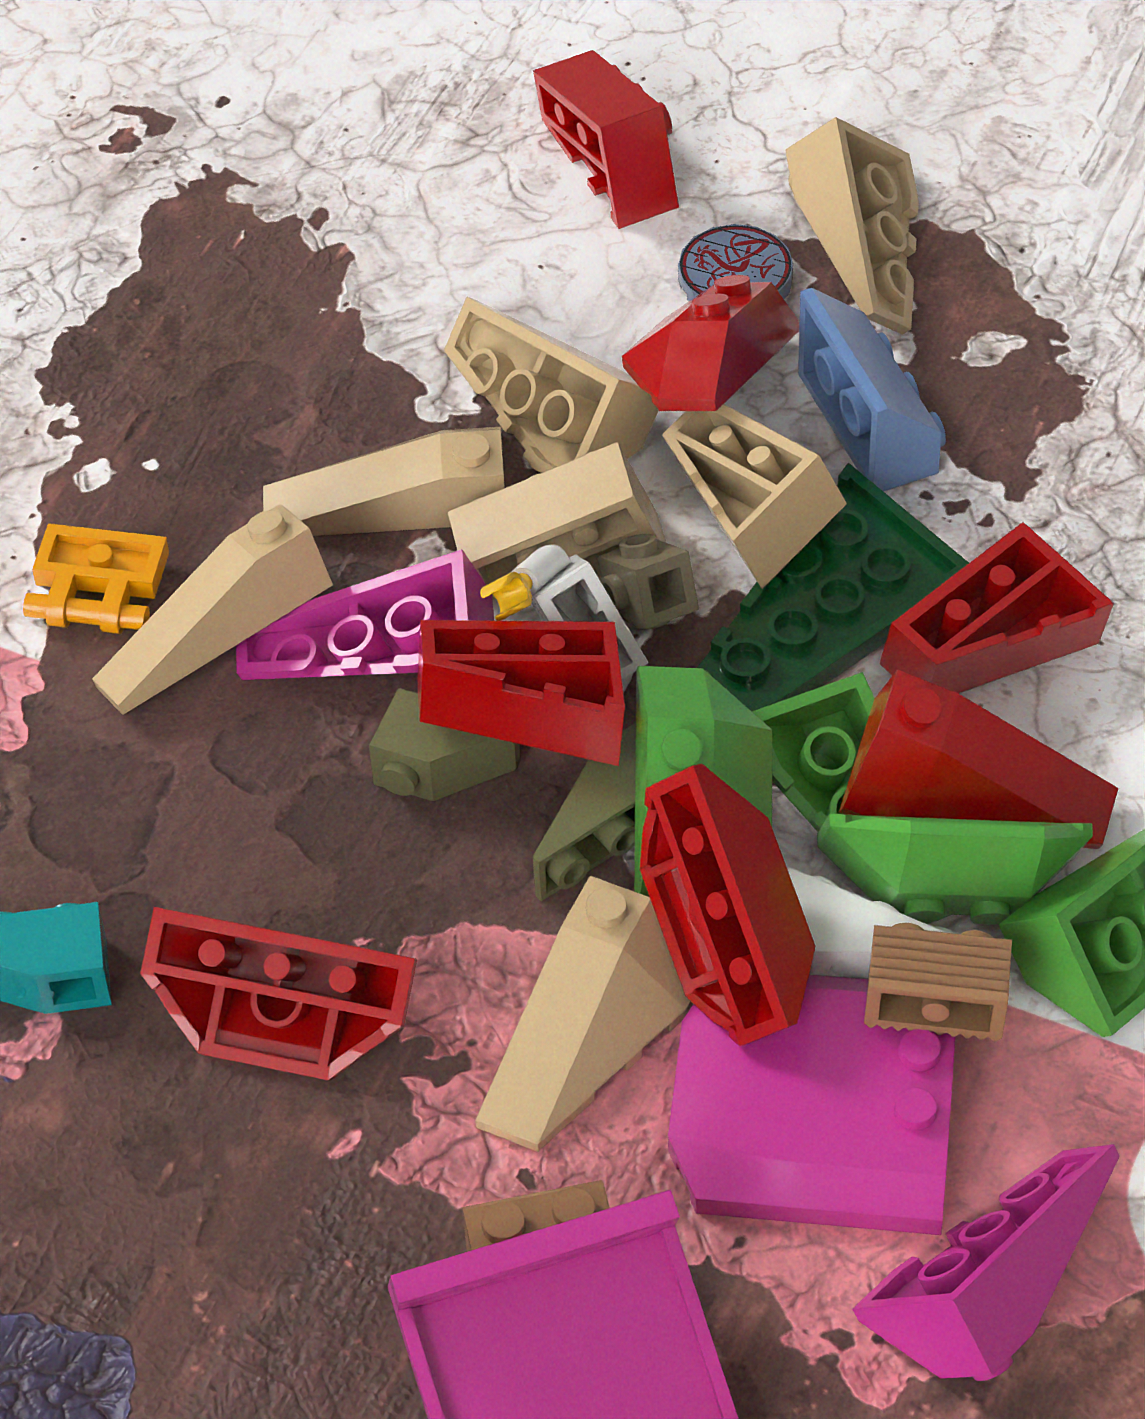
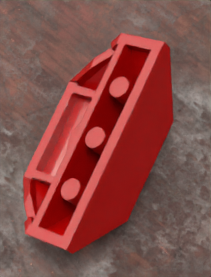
M746 275L721 277L714 281V285L664 318L622 355L623 368L643 391L651 395L652 403L659 411H717L799 332V319L772 282H750V278Z
M702 763L688 767L645 789L644 805L648 807L642 830L640 872L685 996L714 1023L729 1031V1037L739 1046L749 1044L798 1024L816 945L769 818Z
M154 907L140 974L150 988L155 990L171 1017L198 1054L323 1080H333L404 1027L417 959L309 936Z

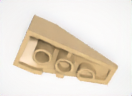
M589 876L558 932L475 1120L476 1128L534 1151H540L595 1100L594 1093L621 1068H624L626 1071L642 1058V1049L665 1028L671 1031L683 1020L693 1003L685 996L650 897Z

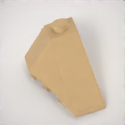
M835 117L785 149L790 173L788 178L789 185L796 202L860 311L864 312L869 320L903 335L911 330L914 279L907 269V257L916 252L917 241L909 232V220L918 215L919 207L910 154Z
M466 297L444 351L476 394L485 396L499 416L496 420L503 430L513 434L525 449L523 456L533 469L543 473L616 442L619 443L627 459L643 448L659 410L652 403L651 395L643 391L629 374L486 304Z
M501 427L441 430L263 486V511L271 510L282 504L309 527L312 536L451 527L448 511L504 489Z
M279 504L271 510L256 514L249 520L248 524L228 535L92 678L96 688L124 715L333 586L309 527L286 507Z

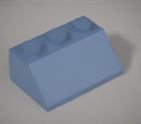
M813 288L800 291L798 375L857 470L883 492L938 474L940 448L946 443L943 424L939 416L935 412L929 413L920 400L918 387L913 376L909 372L903 373L894 360L892 346L887 336L883 332H876L864 312Z

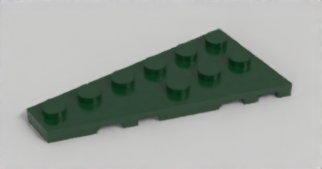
M850 463L838 475L837 487L847 504L763 589L758 582L755 583L740 603L738 615L728 628L722 626L711 641V650L697 667L708 672L751 712L822 687L885 644L890 625L893 621L969 564L967 560Z

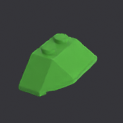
M638 666L636 669L634 892L648 897L649 894L640 872L642 830L648 807L644 805L645 789L688 767L702 763L766 815L772 826V729L702 668Z
M829 813L817 833V847L872 901L885 902L893 906L899 913H904L908 917L926 923L939 921L945 915H970V921L973 923L995 925L1001 923L1037 895L1076 857L1092 838L1093 830L1092 823L1070 824L857 816Z

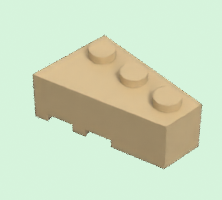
M725 404L717 411H685L662 434L690 482L762 589L847 504L820 455Z
M618 442L589 452L575 460L533 475L524 481L448 511L457 551L461 549L464 551L486 585L511 573L513 569L534 551L545 545L560 546L568 557L576 554L588 561L600 579L602 576L598 556L620 548L619 542L621 540L639 534H652L656 536V539L666 542L658 514Z

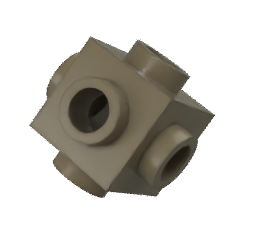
M639 534L621 540L619 542L620 548L598 556L602 576L599 579L622 619L634 624L636 628L652 629L661 627L673 619L699 610L689 551L656 539L655 535Z

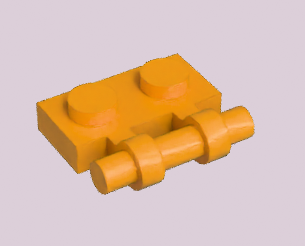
M48 523L32 571L35 585L51 588L48 595L26 593L23 603L24 616L46 619L47 625L67 628L71 622L100 625L102 632L122 634L124 628L139 630L149 620L150 609L148 606L128 603L131 596L155 599L169 556L167 537ZM77 590L105 593L102 601L75 598Z

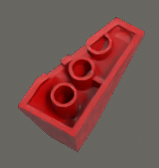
M897 669L874 699L839 812L857 816L1070 824L1092 823L1093 836L1083 848L1099 849L1104 843L1119 788L959 693Z

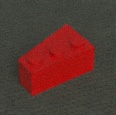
M594 50L533 70L542 121L570 161L574 163L583 160L591 171L593 177L587 178V185L595 196L606 193L610 198L612 207L610 212L611 219L618 229L679 208L667 135L672 134V121L667 108L662 102H657L643 90L640 84L632 82L620 72L616 65H611Z
M1022 522L891 623L880 665L891 675L898 669L956 693H961L1099 644L1114 602Z
M420 620L417 675L420 722L619 766L625 703L615 622Z

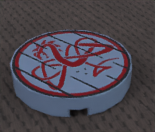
M738 224L712 227L694 236L682 249L678 263V282L680 288L687 293V300L690 301L714 285V281L721 277L746 275L750 278V282H772L783 299H785L789 295L792 285L793 261L788 247L776 235L763 229Z

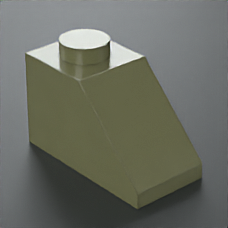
M401 688L397 689L369 744L374 785L384 787L397 795H412L430 801L441 799L517 769L521 761L520 744L420 722L418 693Z

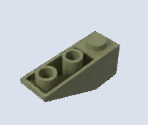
M636 723L622 731L619 766L593 760L587 761L534 853L535 896L540 901H543L560 889H569L575 886L585 877L588 871L613 855L620 856L627 853L635 846Z

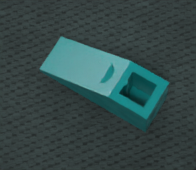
M63 903L54 908L16 913L0 912V1001L43 1014L112 1005L107 939L99 903Z

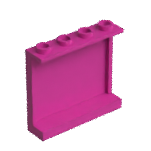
M671 1189L390 1275L388 1291L427 1418L739 1419L675 1227L680 1215Z

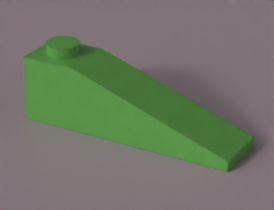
M863 672L752 711L772 729L773 783L817 832L829 813L843 814L839 810L875 699Z
M1145 829L1039 892L998 924L1004 938L1012 940L1011 953L1025 983L1102 1037L1115 1034L1145 1008Z

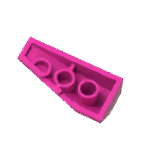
M461 549L305 602L236 645L237 674L242 680L416 673L418 672L420 620L494 621L492 594L485 598L481 597L480 591L482 587L486 586V583Z
M1115 1145L1063 1150L999 1195L1002 1210L983 1215L971 1223L962 1221L945 1234L951 1246L923 1265L919 1258L912 1256L895 1268L852 1309L858 1321L940 1379L973 1377L976 1381H985L1002 1374L1012 1365V1355L1034 1334L1120 1157Z

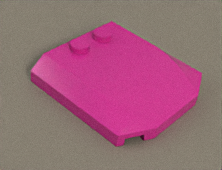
M809 974L798 1024L743 1046L737 1045L729 1037V1031L714 1023L697 1006L693 1005L683 1018L681 1025L668 1131V1151L676 1170L680 1169L690 1191V1202L695 1213L941 1235L955 1037H952L947 1032L939 1036L934 1031L930 1032L921 1029L909 1031L907 1028H903L897 1031L892 1026L885 1030L879 1025L872 1028L868 1027L864 1023L868 979Z

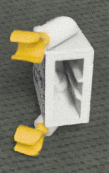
M545 545L538 548L513 569L511 573L482 587L480 591L482 598L492 594L497 599L500 613L494 617L496 621H501L529 607L532 603L542 621L615 622L623 693L637 667L648 664L646 657L590 563L576 554L568 557L560 546Z

